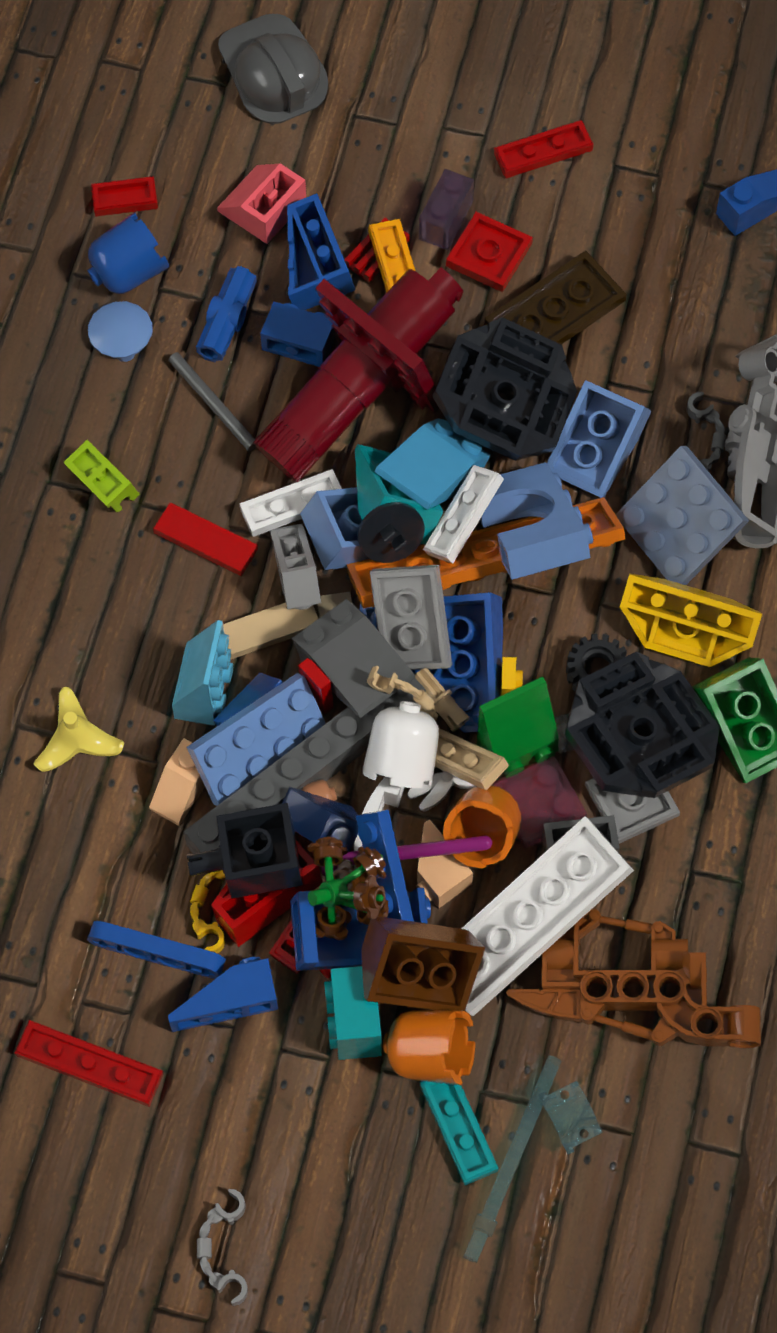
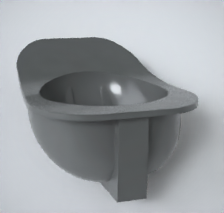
M266 14L231 28L221 35L218 43L219 51L230 71L242 103L255 118L266 123L278 124L314 110L324 101L328 91L326 70L315 50L290 18L281 14Z

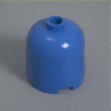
M135 212L94 240L88 250V259L92 267L87 272L97 287L103 284L109 291L115 294H124L135 289L168 269L170 265L165 256L160 257L154 249L158 245L156 239L142 219L138 220Z

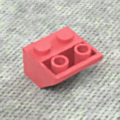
M280 163L256 165L217 207V211L268 244L288 222L287 205L306 198L305 179Z

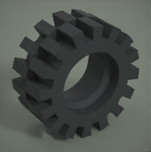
M591 634V640H587L586 636L580 639V644L575 643L572 646V651H569L566 673H568V683H573L572 690L574 692L579 680L589 675L584 667L589 659L599 657L612 664L626 657L627 650L624 646L619 648L620 642L617 639H614L611 643L609 642V635L603 634V640H600L597 634Z

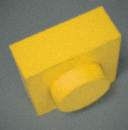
M503 657L501 696L521 687L523 684V670H516L517 657Z

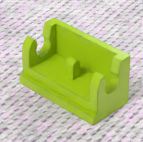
M88 440L63 462L108 508L111 506L116 512L122 511L120 503L123 499L128 497L134 501L140 495L132 483Z

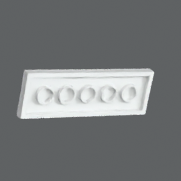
M586 816L461 928L469 930L486 947L465 1009L471 1016L478 1013L634 871Z

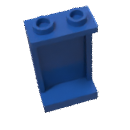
M416 888L412 892H407L414 922L428 924L427 919L431 915V903L428 897L425 898L424 888ZM298 891L290 899L296 971L362 966L361 948L368 925L357 920V910L341 904L337 905L348 911L352 916V921L347 924L348 937L346 939L317 938L315 926L318 919L316 918V913L325 906L323 903L312 906L308 901V893L310 891Z

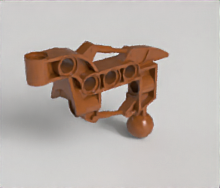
M591 909L542 954L541 991L539 989H509L506 992L510 999L540 1014L562 1020L583 1022L585 1024H592L596 1021L622 1029V1032L652 1040L656 1046H663L677 1036L688 1043L707 1047L754 1048L761 1045L760 1008L752 1005H735L730 1007L707 1006L706 952L688 953V939H676L675 930L661 921H656L653 924L630 919L626 921L601 916L597 909ZM601 923L651 934V970H579L578 947L580 939ZM600 983L607 988L605 994L597 998L590 996L587 993L589 987ZM632 983L639 984L643 987V992L638 997H628L624 994L626 986ZM672 983L680 988V992L675 997L668 998L660 993V989L664 985ZM603 1011H658L661 1019L653 1030L627 1021L621 1022L607 1018L600 1014ZM704 1019H710L717 1024V1028L710 1034H704L697 1029V1025Z

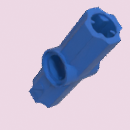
M241 266L230 268L219 295H215L210 301L206 315L207 323L196 345V352L203 356L205 360L212 362L223 361L234 333L239 332L243 326L247 312L246 305L257 282L256 275L252 274L247 268Z

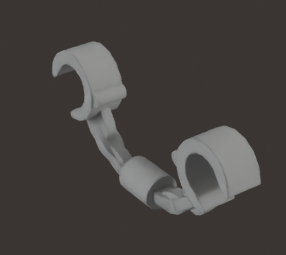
M229 1189V1195L238 1200L239 1207L235 1212L227 1213L218 1203H215L216 1207L208 1212V1220L203 1223L200 1229V1238L197 1239V1259H201V1268L209 1276L210 1285L216 1288L218 1293H221L229 1282H237L241 1285L240 1294L231 1301L232 1306H236L244 1302L247 1297L248 1287L245 1279L236 1274L234 1270H230L229 1274L225 1276L218 1272L213 1273L207 1260L212 1258V1239L207 1238L211 1225L217 1224L222 1220L228 1221L230 1225H233L245 1212L246 1205L242 1194L237 1190Z

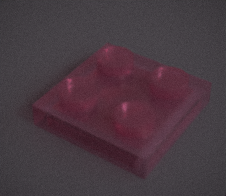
M555 756L493 784V786H499L509 792L518 803L521 812V822L517 836L524 848L542 841L544 823L582 819L584 816L587 817V812Z

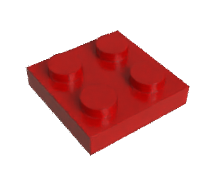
M476 211L446 258V267L503 293L530 249L533 237Z

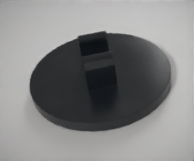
M391 502L380 505L370 511L362 520L358 529L359 546L368 558L376 562L392 563L402 560L412 554L420 545L425 532L424 521L419 512L406 503Z

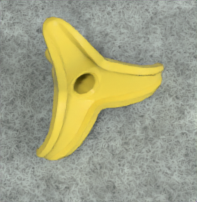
M63 687L59 692L58 727L45 750L34 761V765L40 771L46 772L61 766L77 753L96 756L119 755L123 750L125 742L107 734L90 723L72 689Z

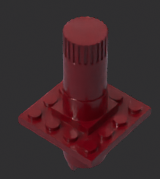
M442 267L429 280L418 272L408 269L368 314L326 279H323L315 288L321 299L318 303L327 312L325 316L333 323L331 327L339 335L337 338L341 343L320 365L315 375L253 442L256 448L291 480L299 482L361 412L366 410L387 386L391 387L395 392H398L401 387L405 388L410 393L408 396L410 400L422 410L428 407L432 412L436 413L439 409L432 397L435 384L423 359L417 353L454 314L455 309L452 305L456 301L459 302L464 293L457 281Z

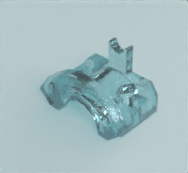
M578 1080L549 1095L546 1092L539 1094L541 1102L549 1114L568 1155L575 1152L573 1147L603 1133L594 1114L595 1112ZM567 1090L569 1098L563 1099L561 1092ZM582 1129L588 1131L589 1135L587 1138L581 1137L580 1131Z

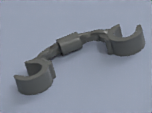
M697 392L689 397L687 403L689 417L695 420L697 424L704 420L714 423L716 433L713 434L711 446L713 453L710 459L699 460L709 471L711 465L716 463L721 453L724 452L726 435L724 434V425L719 420V413L713 409V404L702 411L694 408L693 405L701 402L704 392Z

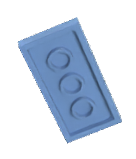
M296 673L187 746V750L213 804L218 806L326 723L305 676Z

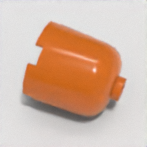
M491 785L487 790L474 787L465 793L452 808L444 822V840L488 836L492 840V846L488 850L453 854V857L466 866L481 869L505 859L520 830L521 812L518 803L509 792L499 786Z
M407 1010L395 1018L389 1032L385 1033L383 1050L388 1056L392 1069L401 1077L410 1080L461 1085V1076L470 1075L474 1062L475 1041H468L467 1026L473 1027V1021L469 1013L462 1010Z

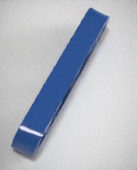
M102 921L93 922L87 938L91 944L106 950L214 979L221 975L226 961L223 956L212 951Z

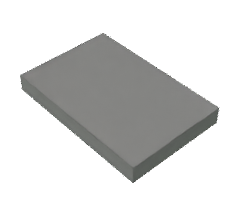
M439 565L372 569L370 571L377 629L411 670L450 668L452 666Z

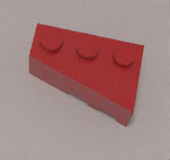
M297 840L296 844L303 886L232 899L226 883L211 904L217 923L238 947L290 909V899L298 891H313L323 883L319 866L314 864L312 857Z

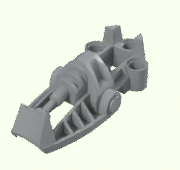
M777 334L739 352L735 356L739 359L738 366L742 377L745 380L752 381L748 404L737 407L729 418V433L725 441V450L730 454L727 476L735 481L734 503L749 520L733 539L741 545L750 548H768L777 543V385L773 383L777 382ZM758 483L762 484V520L750 512L756 484Z

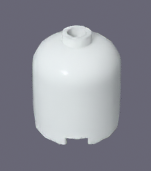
M401 701L399 707H389L378 713L371 730L363 766L364 776L372 780H376L377 774L390 777V785L407 788H423V783L428 786L432 785L439 728L432 716L420 711V704Z

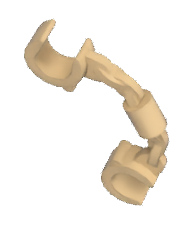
M379 666L371 668L367 678L369 686L387 694H391L394 688L413 695V700L421 705L420 711L428 713L435 721L437 720L438 714L436 713L437 708L434 705V700L424 690H418L410 683L398 679L396 673H393L391 678H386L377 673Z

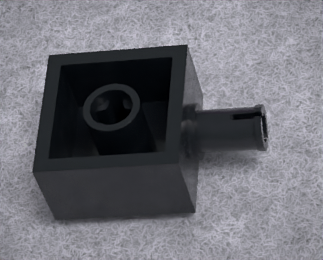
M288 803L216 816L220 838L218 849L187 854L190 876L194 877L195 875L222 870L223 874H225V880L232 899L303 886L294 825Z

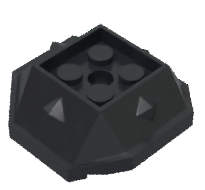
M501 317L490 322L488 325L475 328L456 337L432 397L455 433L516 461L549 453L556 448L577 389L565 361L566 356L561 344ZM498 392L503 393L508 400L502 399Z
M636 651L579 680L564 735L602 791L656 798L712 768L715 763L720 726L681 671L666 664L649 660L648 656ZM635 731L643 732L646 737L638 735Z

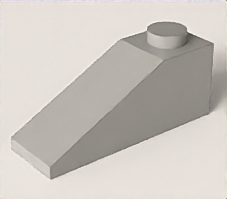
M303 524L270 530L287 609L303 610L310 608L314 604L321 603L316 566Z

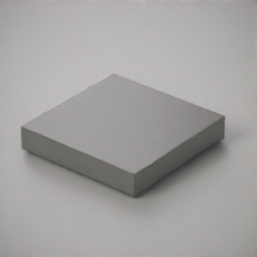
M594 778L585 782V787L601 816L614 815L619 844L680 815V811L669 791L656 798L602 791Z

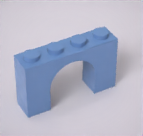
M544 462L500 474L504 480L480 518L481 525L487 527L521 517L544 518L534 524L497 534L501 560L511 580L591 558L589 544L593 543L591 528L588 523L583 524L581 512L578 506L573 507L569 491L562 489L558 473L553 474L547 463Z

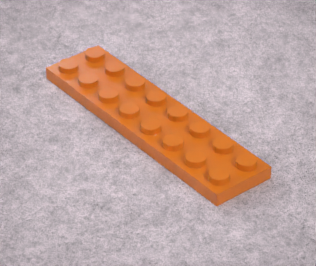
M604 497L573 505V507L578 506L583 524L588 523L591 528L593 543L589 544V549L608 547L615 542L625 540L624 527ZM526 517L473 531L453 564L429 556L423 550L425 545H419L408 557L396 562L381 563L366 559L347 564L348 575L364 609L374 607L370 571L372 569L439 565L442 590L466 581H479L485 576L500 572L508 573L501 560L497 534L534 524L544 518Z

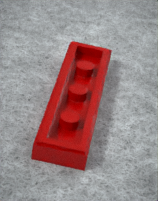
M31 1020L28 1021L14 1052L17 1057L150 1107L164 1075L163 1070Z

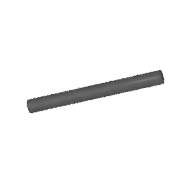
M178 352L172 354L168 360L247 451H253L256 448L253 443L255 438Z

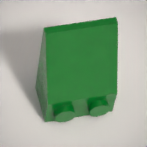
M748 657L692 686L719 724L718 742L743 783H748L777 768V688L764 659Z
M543 677L479 706L477 745L504 757L509 764L508 768L497 780L503 777L507 779L513 778L522 773L525 769L524 767L534 762H537V764L545 763L555 756V752L558 751L559 735L547 684Z

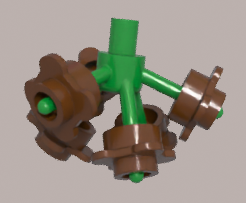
M319 838L316 840V843H311L307 846V850L313 852L314 864L325 867L326 882L321 883L319 889L308 893V901L312 906L322 903L325 906L316 913V918L318 919L315 926L317 938L327 937L344 940L348 937L347 924L352 921V916L348 911L337 906L340 904L356 909L357 920L368 926L371 919H376L377 916H388L389 907L384 887L379 886L376 882V878L381 877L384 879L387 877L383 869L386 867L383 855L373 848L371 850L369 847H359V854L353 858L357 869H354L350 860L343 859V855H346L348 850L346 847H342L343 842L337 840V838ZM338 865L336 871L333 872V866Z

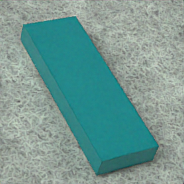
M427 1081L421 1082L420 1087L464 1185L498 1172V1165L462 1086Z

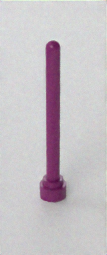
M488 836L402 845L397 846L400 860L488 850L492 846V840ZM359 851L348 852L346 855H343V859L350 860L353 866H355L353 858L359 854ZM338 865L333 866V872L336 871ZM321 867L323 876H326L325 867Z

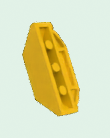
M629 574L620 604L622 612L627 617L644 648L707 667H712L751 648L763 614L727 597L667 579Z

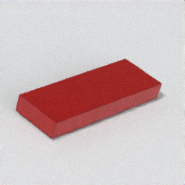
M579 120L495 147L494 156L506 179L593 151L594 144L583 121Z
M171 502L153 528L154 534L241 577L258 551L257 544Z

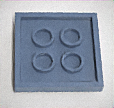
M680 446L615 514L620 523L667 580L687 585L749 522L748 518L687 446Z

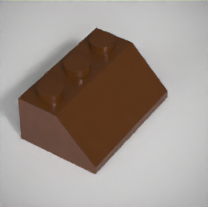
M377 916L376 919L370 920L361 948L364 998L366 1001L422 1009L465 1011L486 947L466 929Z

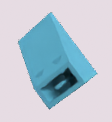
M217 620L186 643L172 703L174 719L215 726L213 720L225 708L226 694H223L224 683L231 682L233 663H230L229 635L224 633L223 621Z

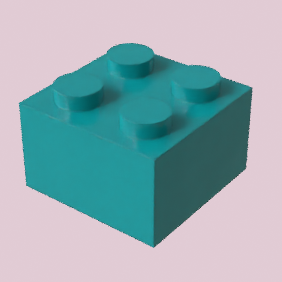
M362 966L331 969L332 981L324 982L327 1014H335L333 1017H327L330 1049H338L339 1060L382 1056L378 1002L366 1001L364 998Z

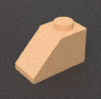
M183 738L165 765L149 806L151 811L180 826L205 788L187 750V746L192 744V742Z
M430 819L424 823L421 843L445 841L441 832ZM453 854L419 858L417 869L418 884L416 888H424L425 898L428 897L430 901L432 900L439 909L472 885L473 872L468 866L456 860Z

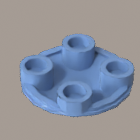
M127 301L112 302L102 306L93 314L88 324V337L91 345L101 354L117 358L122 362L132 360L135 354L139 353L148 344L153 332L152 322L148 313L139 305Z

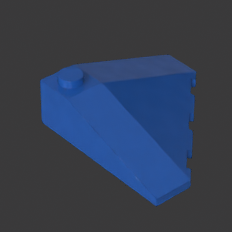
M493 593L443 596L452 666L450 668L428 670L446 691L451 690V697L470 717L459 728L464 733L478 732L479 706L500 697L503 650L502 597ZM360 603V611L377 629L375 607L363 609ZM411 670V671H412V672L414 673V675H415V674H416L418 671H420V670Z

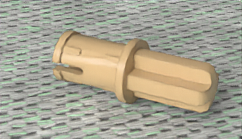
M423 668L415 674L417 681L434 700V705L437 708L436 712L443 718L452 732L461 728L465 724L464 721L467 722L470 719L451 697V690L446 691L427 668Z

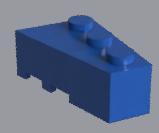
M316 193L287 205L289 243L288 296L291 303L302 310L319 305L318 302L321 299L315 288L323 279H326L343 294L356 290L318 194Z

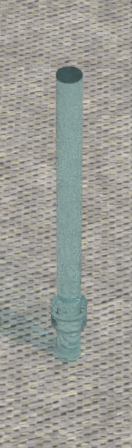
M548 1056L482 1213H477L471 1227L474 1232L463 1256L471 1262L477 1263L487 1238L493 1236L498 1224L495 1220L561 1065L562 1061L557 1057Z

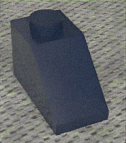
M289 787L282 804L288 803L294 831L313 843H316V840L323 837L337 838V840L343 842L342 847H346L348 852H350L358 835L357 813L354 808Z

